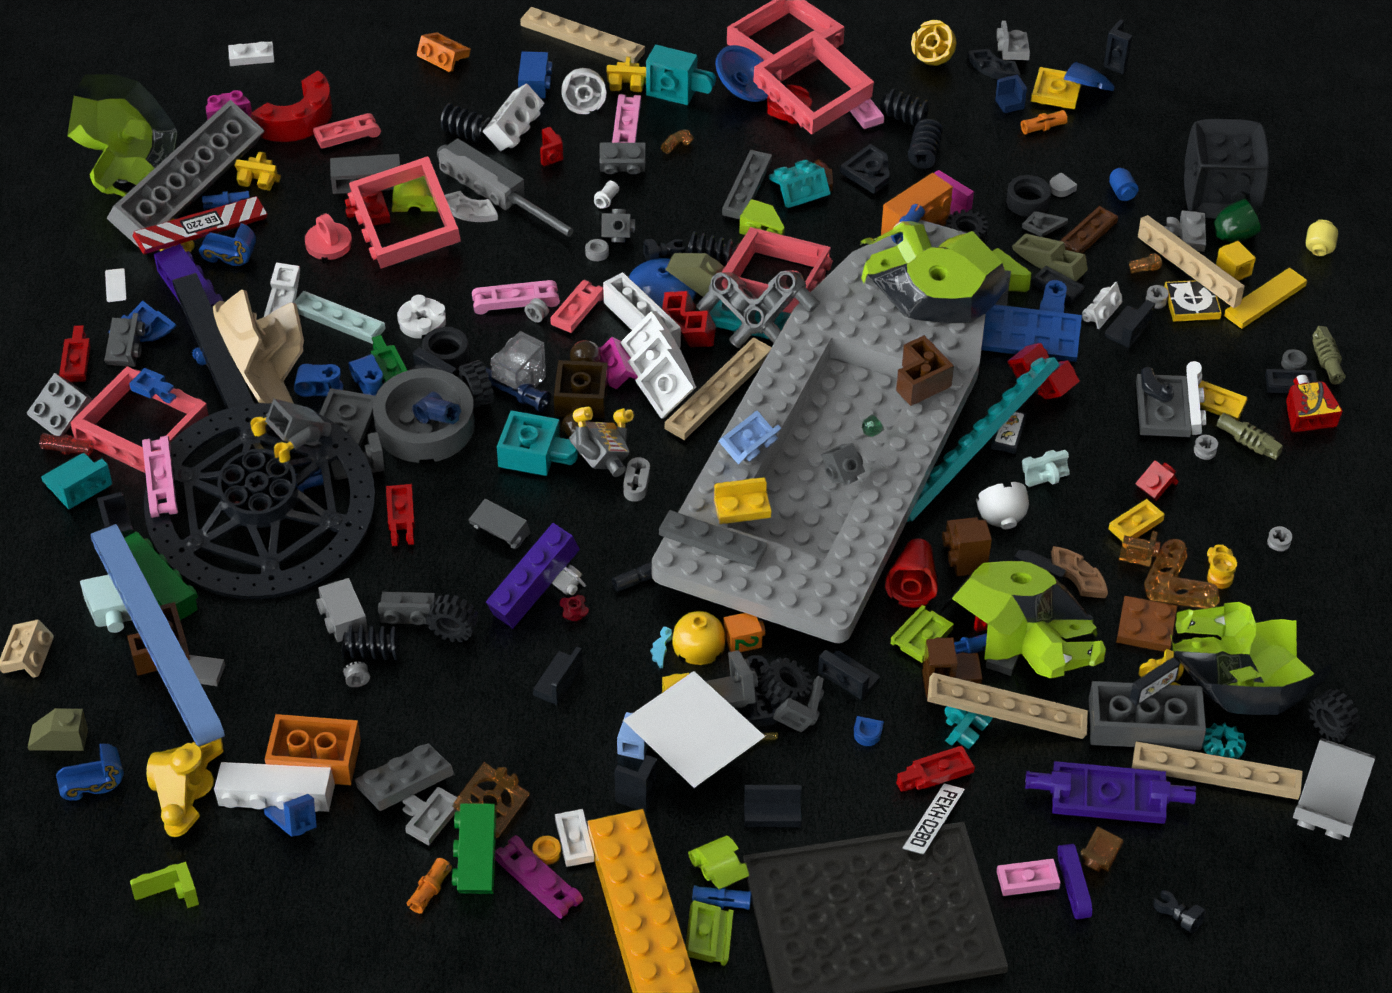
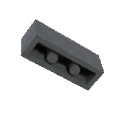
M399 154L330 158L333 194L350 193V182L400 166ZM394 186L381 191L393 190Z

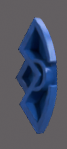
M1077 62L1071 65L1064 77V80L1099 87L1104 90L1114 91L1115 87L1098 71Z
M141 301L128 317L125 315L121 317L132 319L133 313H139L142 322H145V335L141 336L140 342H152L160 339L177 327L169 318L161 312L155 311L144 301Z

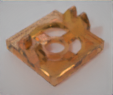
M484 762L455 800L452 807L460 811V803L484 804V796H494L498 801L496 806L497 812L503 815V817L496 818V837L499 838L530 793L518 786L517 775L512 774L509 776L506 767H500L495 770ZM484 781H494L497 783L494 790L484 791L476 786ZM504 789L511 796V808L502 804L500 795ZM471 794L479 799V803L471 802Z

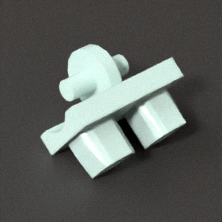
M1051 450L1036 459L1032 457L1023 459L1022 467L1025 473V484L1031 487L1049 481L1053 485L1059 483L1060 477L1070 475L1067 463L1068 452L1066 450L1059 452Z

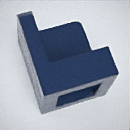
M1019 75L998 79L995 100L1002 111L1008 113L1024 109L1027 87Z

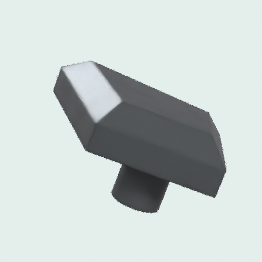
M1034 211L1022 224V228L1043 237L1068 224V218Z

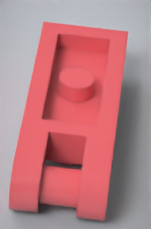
M370 113L313 128L314 136L321 149L366 136L375 138L381 133L379 125Z
M583 280L552 315L551 325L572 333L596 303L603 300V287H595L591 282Z

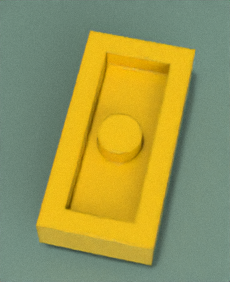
M1201 381L1198 388H1203L1204 403H1200V408L1220 416L1226 413L1238 421L1247 403V397Z
M1146 499L1110 522L1109 530L1127 545L1164 520L1165 514Z

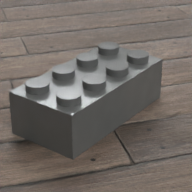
M1092 681L1088 700L1091 745L1135 747L1137 741L1176 749L1201 750L1206 732L1202 686L1168 685L1135 706L1130 701L1133 683Z

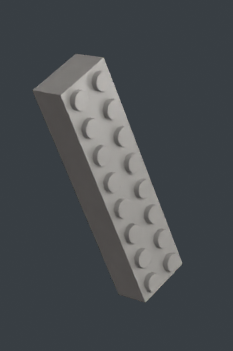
M229 100L113 206L107 219L137 245L132 236L134 231L168 222L172 218L176 219L235 164L236 159L239 160L258 142L264 130L234 102Z

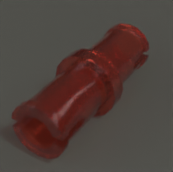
M43 433L40 438L41 449L61 451L62 454L66 455L70 453H85L87 456H91L93 453V440L76 439L66 434L64 436H56Z

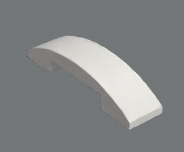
M276 263L270 282L272 290L264 317L286 304L295 303L300 274L299 266Z

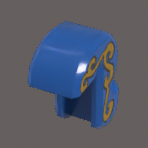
M242 223L235 238L210 232L205 236L199 248V253L202 258L212 263H216L218 258L232 266H243L249 262L254 251L256 236L247 225Z
M99 744L101 761L63 767L56 775L60 796L66 800H80L83 797V792L101 794L109 792L122 782L124 772L117 748L110 744Z

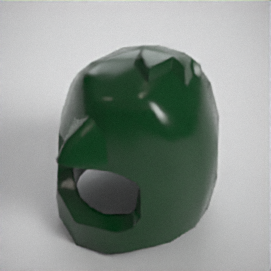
M1246 199L1226 207L1218 214L1214 222L1217 238L1230 243L1236 241L1243 242L1261 231L1258 217Z

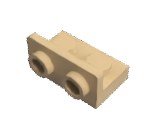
M40 620L13 625L0 657V671L7 673L25 669L33 678L38 677L54 635Z

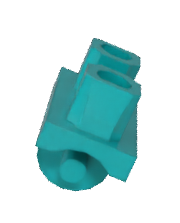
M946 706L944 710L948 717L946 723L950 726L957 723V726L945 741L951 746L958 741L969 749L980 736L969 727L970 723L983 731L993 717Z

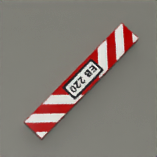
M257 196L136 230L132 236L144 255L205 237L210 232L219 233L239 227L241 223L246 225L266 219L268 214Z

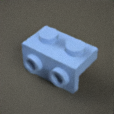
M755 411L719 440V443L739 465L745 459L749 462L761 453L759 448L763 445L766 448L771 446L778 439L776 434L782 428L779 424L772 428L758 411Z

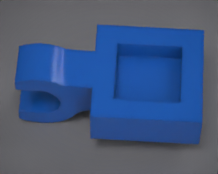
M146 368L129 383L131 391L148 398H152L157 394L166 403H171L176 398L175 394L170 393L174 386L167 383L163 375Z

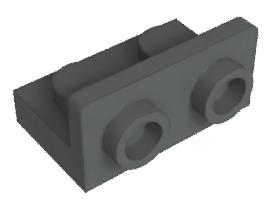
M600 143V172L615 174L617 172L638 174L645 172V143Z
M133 313L132 319L112 318L104 360L106 365L136 366V360L140 358L142 351L140 338L145 335V322H142L139 313Z
M382 592L381 602L378 604L380 623L426 624L427 615L435 600V593Z

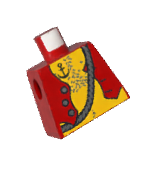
M1299 375L1294 378V385L1290 387L1286 399L1291 431L1300 432L1336 427L1340 420L1342 409L1327 385L1322 381L1310 383L1306 375Z

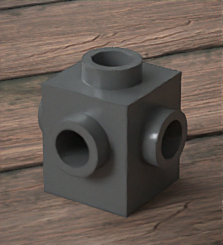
M612 209V213H602V238H611V242H625V238H630V234L635 233V219H631V214H626V209ZM616 222H622L623 227L620 230L615 229Z
M854 443L841 444L821 454L825 464V473L832 483L848 485L857 481V476L865 472L862 456L856 451Z

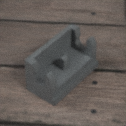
M487 499L482 501L469 518V522L474 525V528H482L507 541L515 550L531 534L527 520Z

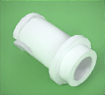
M613 181L607 182L604 188L595 194V205L599 208L609 207L612 198L619 192L618 184Z

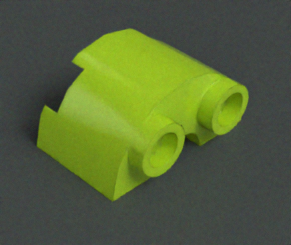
M424 176L394 186L392 212H408L410 207H418L421 211H438Z
M729 836L718 838L688 853L692 864L695 867L698 866L702 870L707 881L711 880L718 889L749 876L746 863H740L737 855L734 853L738 847Z

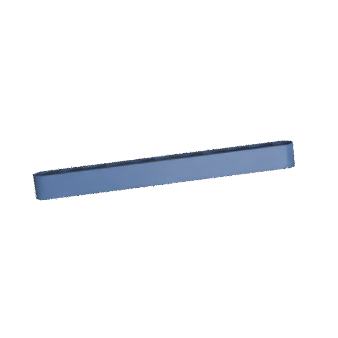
M115 524L91 533L94 547L195 744L200 747L224 737V730L217 714L118 526Z

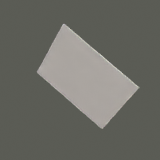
M694 671L623 720L694 788L765 737Z

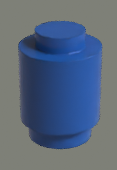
M1117 168L1110 174V185L1119 200L1128 201L1137 195L1138 185L1128 170Z

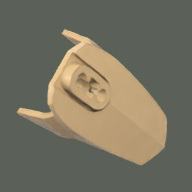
M245 290L239 291L226 302H217L213 306V313L218 329L233 360L259 403H272L275 398L293 403L284 380L303 352L304 338L297 305L291 302L273 311L266 317L257 320V314L252 313L248 294Z

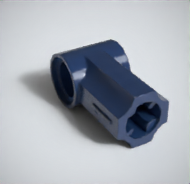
M436 392L429 393L412 406L413 414L423 424L428 423L430 420H436L453 425L459 421L461 413L459 404L443 400Z

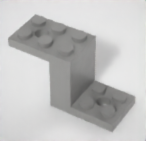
M1321 738L1299 803L1293 815V818L1298 819L1297 825L1310 830H1314L1315 826L1326 829L1325 835L1342 840L1343 835L1349 837L1376 756Z

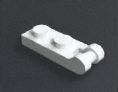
M1195 361L1187 365V384L1192 435L1202 434V425H1206L1205 410H1200V403H1204L1203 388H1198V384L1202 381V367L1200 363Z

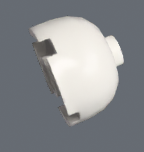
M588 68L575 69L563 81L561 93L569 110L577 114H589V111L598 110L604 103L606 88L603 79L597 72Z
M1011 482L1012 487L1005 488L1003 483L980 492L978 494L979 499L976 498L981 517L988 524L1002 527V529L1015 527L1017 522L1021 521L1027 514L1029 506L1027 490L1022 483Z

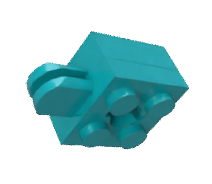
M655 45L646 60V95L688 105L696 91L709 94L716 83V76L713 72L697 69L696 54Z
M510 411L497 445L498 467L547 476L552 462L568 465L575 463L578 459V450L569 439L560 438L559 419Z

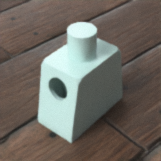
M109 575L80 581L85 602L96 626H107L108 631L116 633L124 628L123 622L132 620Z

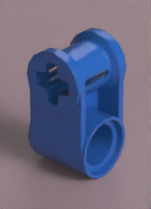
M1052 280L1046 284L1039 310L1064 313L1067 287L1063 282Z
M373 354L349 362L351 375L363 394L376 396L378 390L383 385V373Z
M302 364L297 370L294 384L295 392L298 395L309 397L327 396L330 386L332 389L344 390L343 383L339 379L341 375L340 368L333 364Z

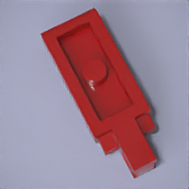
M74 326L72 338L64 340L59 376L70 382H86L91 344L90 338H86L84 326Z
M959 746L913 761V764L907 767L906 771L898 773L896 784L901 792L915 787L917 790L925 789L974 773L975 766L963 746Z

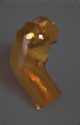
M685 129L676 132L666 139L661 145V150L669 154L680 141L684 145H688L693 140V135Z
M1155 253L1146 258L1129 262L1131 273L1144 270H1158L1162 265L1160 256Z

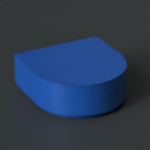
M857 716L854 726L855 740L863 746L875 745L881 738L884 721Z

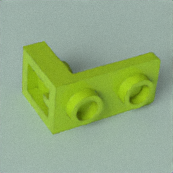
M186 862L173 864L165 869L150 874H142L130 880L135 900L175 888L178 898H184L188 908L199 905Z

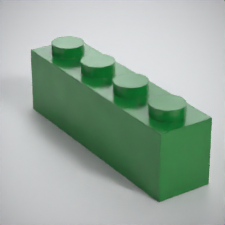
M137 531L124 538L159 606L175 602L180 620L198 610L196 604L198 596L195 589L190 584L186 585L183 582V578L178 570H172L169 567L163 554L155 552L148 538L143 539Z

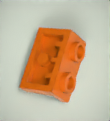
M436 32L421 35L417 56L451 72L454 69L455 61L469 57L471 49Z

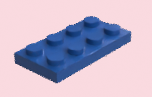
M994 305L985 315L981 350L1017 354L1025 346L1042 343L1048 352L1049 358L1055 357L1056 360L1076 362L1082 315Z

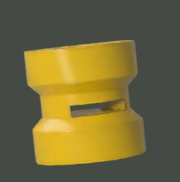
M1225 552L1213 555L1207 575V580L1211 586L1219 589L1231 586L1237 567L1235 557Z

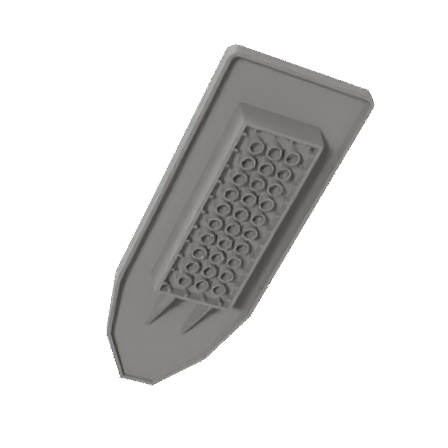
M924 220L918 222L924 225L932 247H938L951 237L965 234V232ZM891 236L874 244H868L853 251L810 292L820 301V304L812 312H809L801 303L793 309L721 436L722 438L751 414L758 411L772 428L778 424L782 428L776 434L778 439L768 448L764 445L760 447L761 453L749 462L745 459L739 465L718 441L678 512L766 542L767 550L757 568H753L664 537L652 558L653 580L661 585L830 642L842 643L847 641L978 378L986 314L971 323H940L905 317L869 276H867L864 283L861 279L865 263L870 259L871 255L897 246L901 237L897 243H894ZM925 335L954 365L952 387L910 406L896 391L898 369L903 368L904 344ZM854 443L856 451L862 456L865 472L858 475V480L851 484L832 483L825 473V464L821 454L841 444ZM765 477L767 482L766 492L771 507V518L719 524L714 504V485L716 483Z

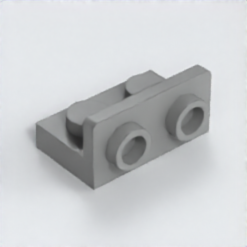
M1002 21L1001 28H997L998 51H1002L1003 60H1029L1030 50L1027 32L1020 30L1008 32L1006 21Z

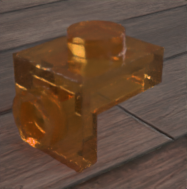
M1152 531L1150 541L1124 535L1119 560L1150 566L1152 556L1158 557L1161 542L1156 541L1158 532Z
M1097 826L1086 849H1082L1080 853L1082 858L1085 859L1084 864L1098 872L1101 868L1109 871L1124 842L1123 839Z

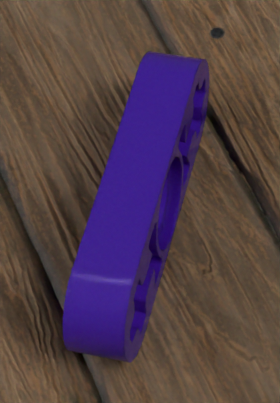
M1074 844L1059 845L1058 861L1075 919L1091 918V898Z

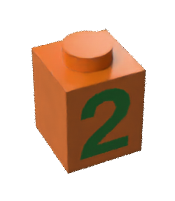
M747 613L724 617V631L730 652L738 650L739 652L762 648V636L766 634L762 620L758 621L756 616Z

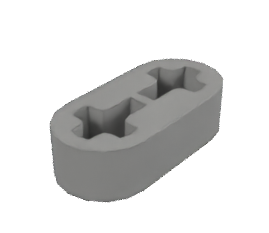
M633 458L627 464L623 484L624 496L630 501H640L646 496L650 478V463L645 458ZM637 469H641L640 474H635ZM634 484L638 485L636 490H633Z

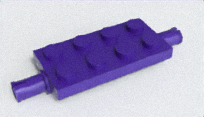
M1054 761L1051 774L1026 772L1025 789L1050 790V793H1053V814L1165 824L1166 805L1170 801L1195 804L1196 792H1194L1196 791V786L1170 785V782L1166 781V771Z

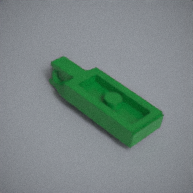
M381 335L372 337V347L374 350L371 351V354L375 357L383 373L384 383L392 377L407 371L394 345L386 346Z

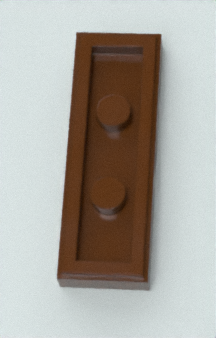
M1099 206L1060 241L1064 242L1065 250L1083 254L1117 223L1118 216Z

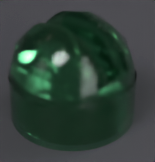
M873 414L868 416L862 423L863 433L868 437L877 436L884 431L881 421Z

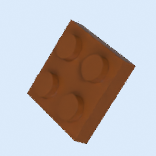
M1124 596L1116 643L1163 652L1166 649L1170 650L1172 641L1170 634L1171 636L1173 635L1177 606Z

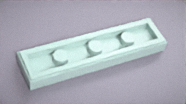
M303 291L295 300L299 315L372 344V337L381 335L386 329L385 323L306 291Z

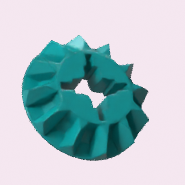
M1224 722L1222 725L1213 723L1209 729L1206 728L1202 748L1207 754L1238 759L1245 751L1246 742L1244 741V733H1239L1236 726L1231 728ZM1222 736H1225L1227 741L1225 748H1223L1222 741L1220 740Z

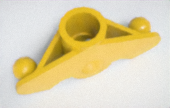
M222 738L200 747L193 742L181 747L151 754L147 764V781L149 787L158 793L162 809L161 818L169 836L178 837L185 834L200 817L192 805L195 799L206 795L213 786L214 778L206 767L210 761L223 753Z

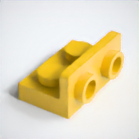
M766 478L716 483L714 485V504L719 524L771 518V507L766 492Z

